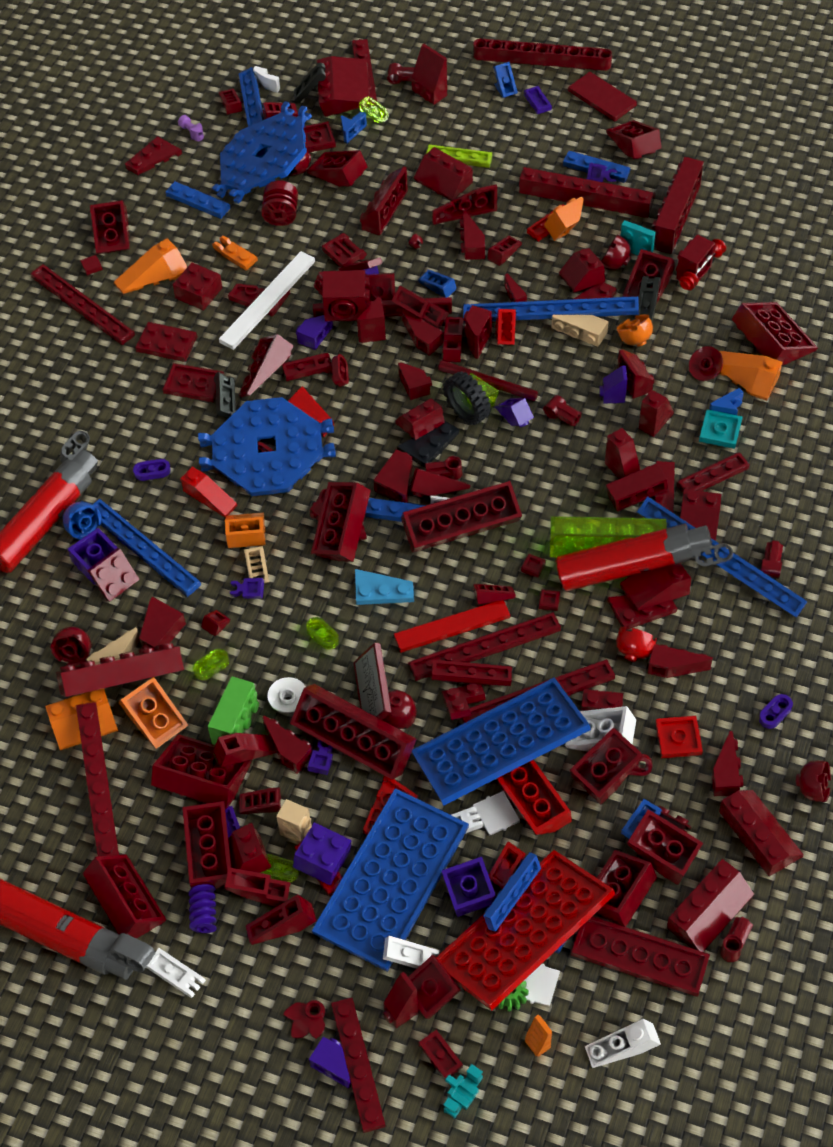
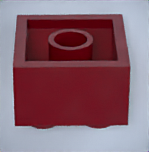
M590 248L574 252L559 271V275L573 292L605 282L604 264Z
M472 305L470 310L464 314L463 321H465L463 332L465 333V341L474 358L478 359L492 333V311Z
M619 350L617 369L621 366H626V389L633 399L648 394L653 389L654 378L652 374L648 373L644 362L640 361L637 355L625 350Z
M432 398L395 420V424L415 440L445 423L442 406Z
M252 823L232 832L228 839L231 868L257 873L271 868L262 839Z

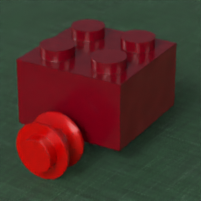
M697 234L693 240H689L686 248L679 252L677 256L676 279L679 280L683 289L693 290L712 267L713 257L720 258L722 253L726 251V245L722 240L713 239L710 241Z

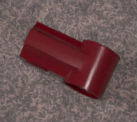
M399 63L390 64L387 75L388 82L398 84L401 81H411L415 67H402Z
M554 395L543 407L544 413L549 418L555 419L557 417L571 426L578 424L582 414L567 405L566 401L559 395Z
M450 456L445 461L425 463L426 471L455 480L461 478L463 473L461 459L457 456Z
M772 540L767 542L765 557L761 565L762 572L779 579L781 573L783 545L779 541Z
M744 917L735 918L727 936L723 940L721 957L727 962H735L740 958L744 944L753 928V924ZM727 947H733V948H735L736 950H733V951H732V950L728 949Z

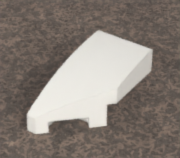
M255 66L253 71L263 87L278 93L280 90L279 77L268 74L265 68Z

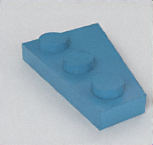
M355 569L356 605L414 602L412 581Z

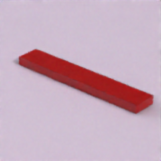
M504 600L496 601L394 633V638L400 653L508 619L510 618V612Z

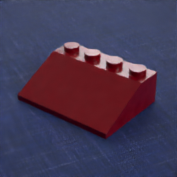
M330 56L317 60V64H325L326 78L324 81L318 82L319 105L325 117L370 105L368 64L366 59Z
M777 302L742 303L732 318L736 327L746 335L747 340L754 344L759 353L763 356L782 361V365H786L818 349Z
M178 734L153 764L151 786L193 798L200 802L214 803L224 801L225 809H227L236 797L252 760L220 767L213 752L215 745Z

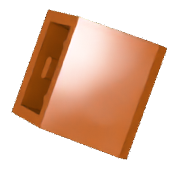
M582 197L578 199L572 198L565 206H557L553 213L547 217L548 220L544 225L554 241L567 235L580 221L584 200Z
M264 512L226 516L225 534L228 548L266 545Z

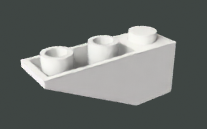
M641 1019L585 1046L592 1068L642 1054L661 1045L653 1023Z

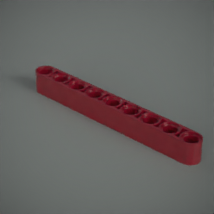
M476 39L473 42V57L476 60L603 71L609 70L612 64L611 50L603 48L493 39Z

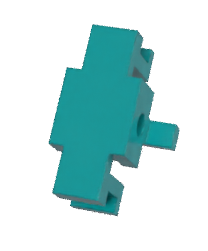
M471 1064L465 1079L461 1074L457 1079L451 1075L447 1076L445 1081L452 1087L448 1091V1098L443 1104L445 1106L444 1112L456 1118L462 1108L467 1110L479 1092L477 1086L483 1079L482 1070Z

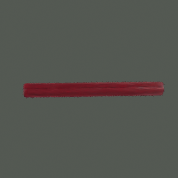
M441 360L438 365L440 371L452 375L463 371V373L466 372L468 375H471L473 380L476 379L478 383L532 401H536L538 397V391L450 362Z

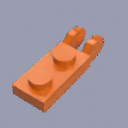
M224 235L219 238L222 244L217 241L212 244L213 248L224 258L245 271L258 261L257 256L231 242Z

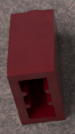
M654 390L648 393L641 403L640 430L653 437L674 414L668 398Z
M623 428L607 436L605 464L619 479L640 471L634 440Z
M396 449L374 478V491L394 501L408 503L413 469L412 456Z
M152 596L139 638L141 648L150 647L155 650L158 649V645L170 644L186 625L183 613Z

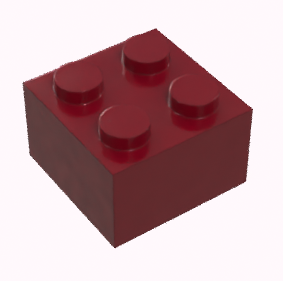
M193 262L173 283L175 299L203 311L223 288L219 273Z

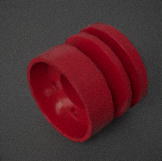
M278 180L266 185L261 209L264 220L276 226L289 225L295 220L298 203V190L289 182Z

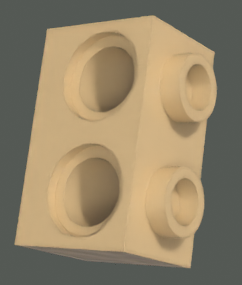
M286 799L276 816L280 835L301 843L311 828L309 809Z

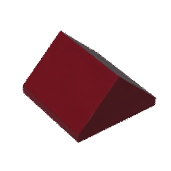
M377 297L357 318L358 339L360 343L386 340L385 317L380 297Z

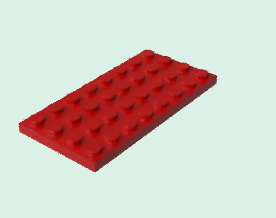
M555 850L540 862V871L496 932L488 929L482 915L436 957L460 987L491 1011L615 895L613 888Z

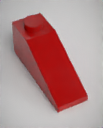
M193 466L180 478L183 492L225 518L238 506L212 479Z

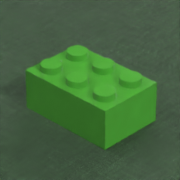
M231 677L208 724L212 745L216 744L218 737L234 733H244L245 730L250 728L251 717L259 708L257 692L253 682Z

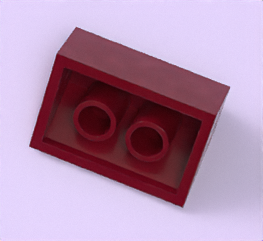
M433 147L424 155L414 180L452 201L473 183V168Z
M614 850L597 878L613 888L615 895L597 913L609 922L626 927L657 878L651 862Z

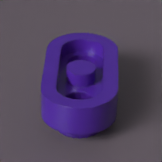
M156 459L137 463L133 468L136 479L145 481L164 478L170 474L171 468L167 460Z
M784 694L775 696L760 712V724L768 729L777 727L791 712L793 706L792 699Z

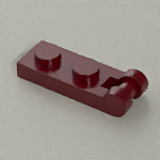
M323 353L283 363L282 369L286 381L322 372L331 373V358L328 353Z

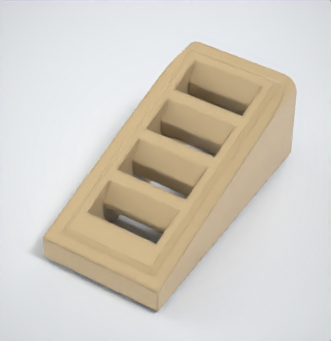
M263 546L244 549L249 578L264 575V584L269 583ZM261 556L259 559L250 560L251 557ZM262 562V565L251 567V564ZM263 569L262 572L252 573L253 570Z

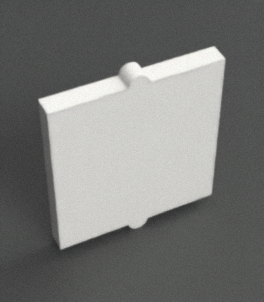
M504 791L491 797L487 796L486 799L473 804V807L477 808V814L480 815V820L483 822L489 836L501 830L506 831L508 827L520 822Z
M541 964L524 980L527 983L526 989L529 990V995L526 996V999L531 1004L538 1003L550 1007L560 971Z

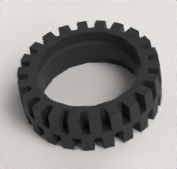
M460 371L443 383L444 396L447 397L446 401L450 403V408L454 409V413L458 414L460 419H463L465 423L468 422L469 425H476L490 414L491 404L488 402L489 398L485 396L486 392L482 391L483 387L477 384L478 381L476 379L473 380V377L468 375V373ZM462 392L465 393L472 405L468 403Z

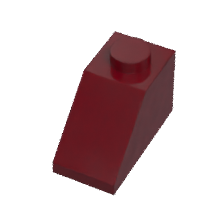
M402 362L398 363V375L409 399L413 400L430 395V387H432L430 376L427 377L422 369Z

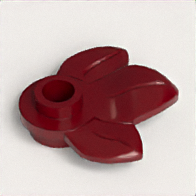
M312 1000L307 1004L297 1002L285 1010L284 1016L294 1021L291 1028L292 1038H303L310 1033L313 1038L317 1039L324 1032L325 1023L323 1018L325 1016V1007L320 1001ZM316 1009L318 1010V1013L316 1015H312L311 1011Z

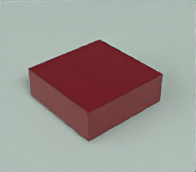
M96 255L80 260L86 275L103 270Z
M528 554L521 567V572L539 578L546 565V560Z
M541 589L539 609L558 611L560 591Z

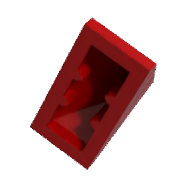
M498 309L495 323L497 344L515 345L516 309Z

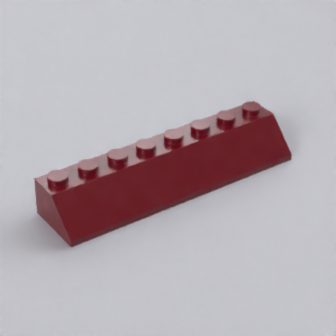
M526 167L523 168L519 178V193L563 202H568L572 198L578 199L582 197L584 199L583 206L644 218L649 217L656 196L655 192Z

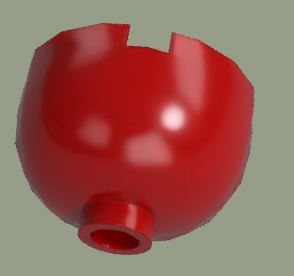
M620 627L616 644L618 650L625 655V659L636 662V659L647 658L652 653L657 638L652 639L653 635L639 629L632 628V631H626L627 627Z

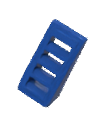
M429 269L418 279L420 284L445 298L449 297L457 288L453 278Z

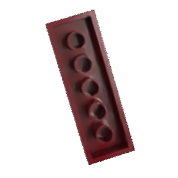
M684 157L682 163L678 164L677 174H674L672 179L673 185H669L668 196L664 197L662 202L663 208H659L658 219L654 220L652 230L656 232L654 250L669 254L673 253L701 186L704 161Z
M511 481L403 512L401 520L413 553L517 522L521 519L522 514Z
M173 643L158 645V649L155 650L148 647L139 649L137 654H134V652L119 654L120 658L107 656L99 658L100 662L97 663L89 660L81 662L79 667H75V665L60 667L61 671L56 672L60 695L68 697L184 670L180 647L173 646Z
M316 684L303 688L290 722L293 726L392 780L403 774L417 740Z

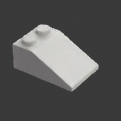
M627 706L580 711L589 723L591 730L566 742L565 746L569 749L588 752L613 727L632 744L636 719Z

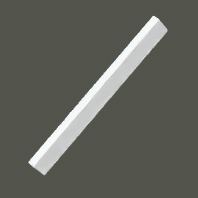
M300 251L219 338V343L234 350L314 264L315 258Z

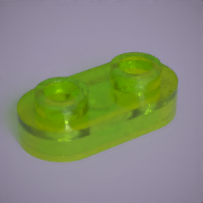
M365 97L360 101V110L376 123H383L388 119L387 109L373 98Z
M313 617L307 621L306 629L308 635L321 647L331 650L338 646V633L322 618Z
M215 649L196 661L193 665L194 676L199 680H207L226 668L229 664L228 653L223 649Z
M267 854L272 868L261 872L262 874L271 875L270 878L290 883L298 878L299 870L293 868L292 860ZM287 871L292 872L290 875H285Z

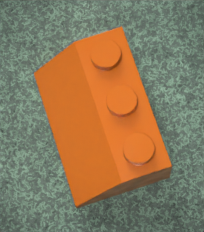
M104 688L85 692L45 706L60 750L81 744L76 705L96 702L101 736L118 731Z

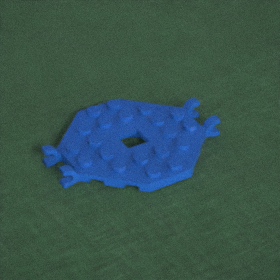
M284 101L279 114L244 128L235 134L234 138L220 153L221 184H215L212 187L213 191L218 192L217 197L223 198L226 191L230 189L229 195L235 197L233 201L239 204L243 196L251 192L252 188L256 186L264 187L275 178L280 177L282 179L289 175L307 153L304 127L305 122L312 115L305 113L307 111L306 106H301L298 111V117H294L291 115L295 111L290 108L288 109L290 103ZM263 148H270L262 158L256 157V154Z
M283 397L246 401L212 435L198 433L201 447L212 445L213 457L211 460L206 457L199 458L201 471L214 469L218 473L221 472L228 480L238 487H242L251 496L287 493L299 479H302L311 470V467L316 462H319L323 457H336L334 443H329L322 447L321 433H334L332 419H326L319 423ZM267 438L276 439V451L258 453V441Z

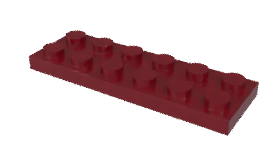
M593 916L579 928L571 952V956L696 997L699 995L710 957L708 953Z

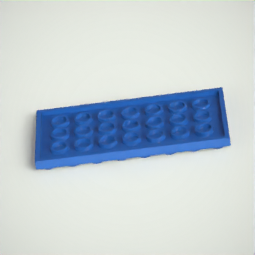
M554 677L413 749L412 754L444 806L590 731L591 728Z
M395 788L313 927L312 933L388 972L393 962L383 959L385 938L392 936L402 940L407 939L440 880L442 870L446 869L468 830L469 824Z

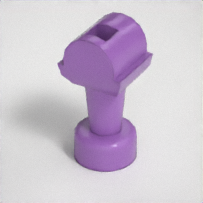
M182 115L178 120V125L190 131L191 140H203L204 134L201 123L194 125L187 115Z

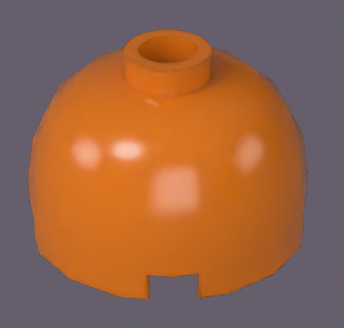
M648 314L637 315L635 320L630 321V319H627L617 326L618 335L624 343L632 346L636 345L637 347L647 343L646 340L650 338L653 332L652 321Z

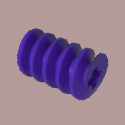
M197 885L189 890V927L194 932L212 933L217 930V927L213 925L217 922V919L213 917L216 915V910L212 909L216 906V902L212 901L216 898V895L212 893L216 890L213 885Z

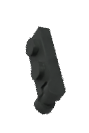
M316 64L294 89V101L300 103L303 99L307 98L312 89L316 88L319 81L325 80V64Z
M643 276L638 298L639 315L648 314L653 324L661 277L649 278V276Z
M217 372L214 376V382H216L217 415L230 418L236 412L234 377H226L223 373Z

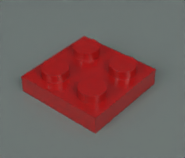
M696 716L656 719L655 724L661 758L702 755L703 749Z

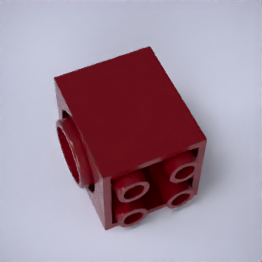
M365 270L323 271L322 298L325 321H356L370 306V302H367L370 300V289H367L369 288V277H366Z

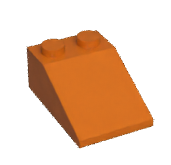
M154 677L118 702L131 721L155 749L189 726Z

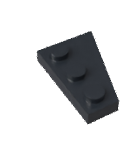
M445 421L444 424L415 440L412 438L397 446V450L408 453L412 456L413 461L426 468L425 463L432 462L459 434V429Z

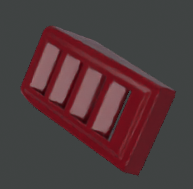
M234 88L219 92L227 115L242 111L241 101Z
M263 103L266 119L279 114L283 103ZM290 103L288 109L290 108L295 111L291 116L298 117L295 103Z
M507 236L488 249L487 259L500 266L522 245V242Z
M505 274L504 287L510 301L527 302V294L509 274Z
M473 584L474 595L478 604L516 597L512 586Z
M280 787L240 794V814L279 812L281 809ZM270 798H274V802L270 803ZM250 799V807H246V800ZM254 799H258V805L254 806ZM262 799H266L265 804H262Z

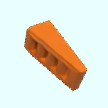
M540 1015L534 1018L525 1036L526 1044L535 1056L538 1057L551 1048L552 1030Z

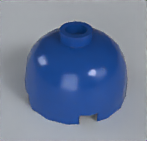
M84 501L69 505L63 514L65 530L72 537L79 540L93 532L97 526L100 527L101 524L100 511L92 504Z

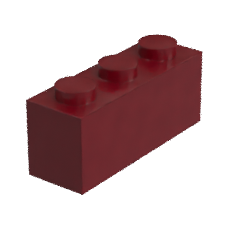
M656 463L619 480H614L607 484L606 488L608 497L618 512L644 501L647 496L651 498L667 491L668 484L667 478Z

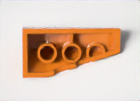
M166 238L150 248L114 281V285L125 294L143 289L144 285L152 283L157 285L160 284L159 281L169 279V281L175 280L184 272L187 265L177 247Z
M719 351L723 357V367L719 374L732 379V383L735 385L739 384L745 388V392L767 401L780 376L783 362L762 355Z

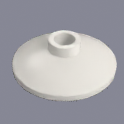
M295 678L279 679L268 690L269 704L273 709L281 713L295 712L303 688L306 686Z

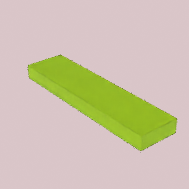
M428 145L426 154L435 147L466 165L490 168L492 152Z

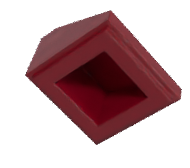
M215 610L203 617L201 627L213 636H216L227 626L231 619Z

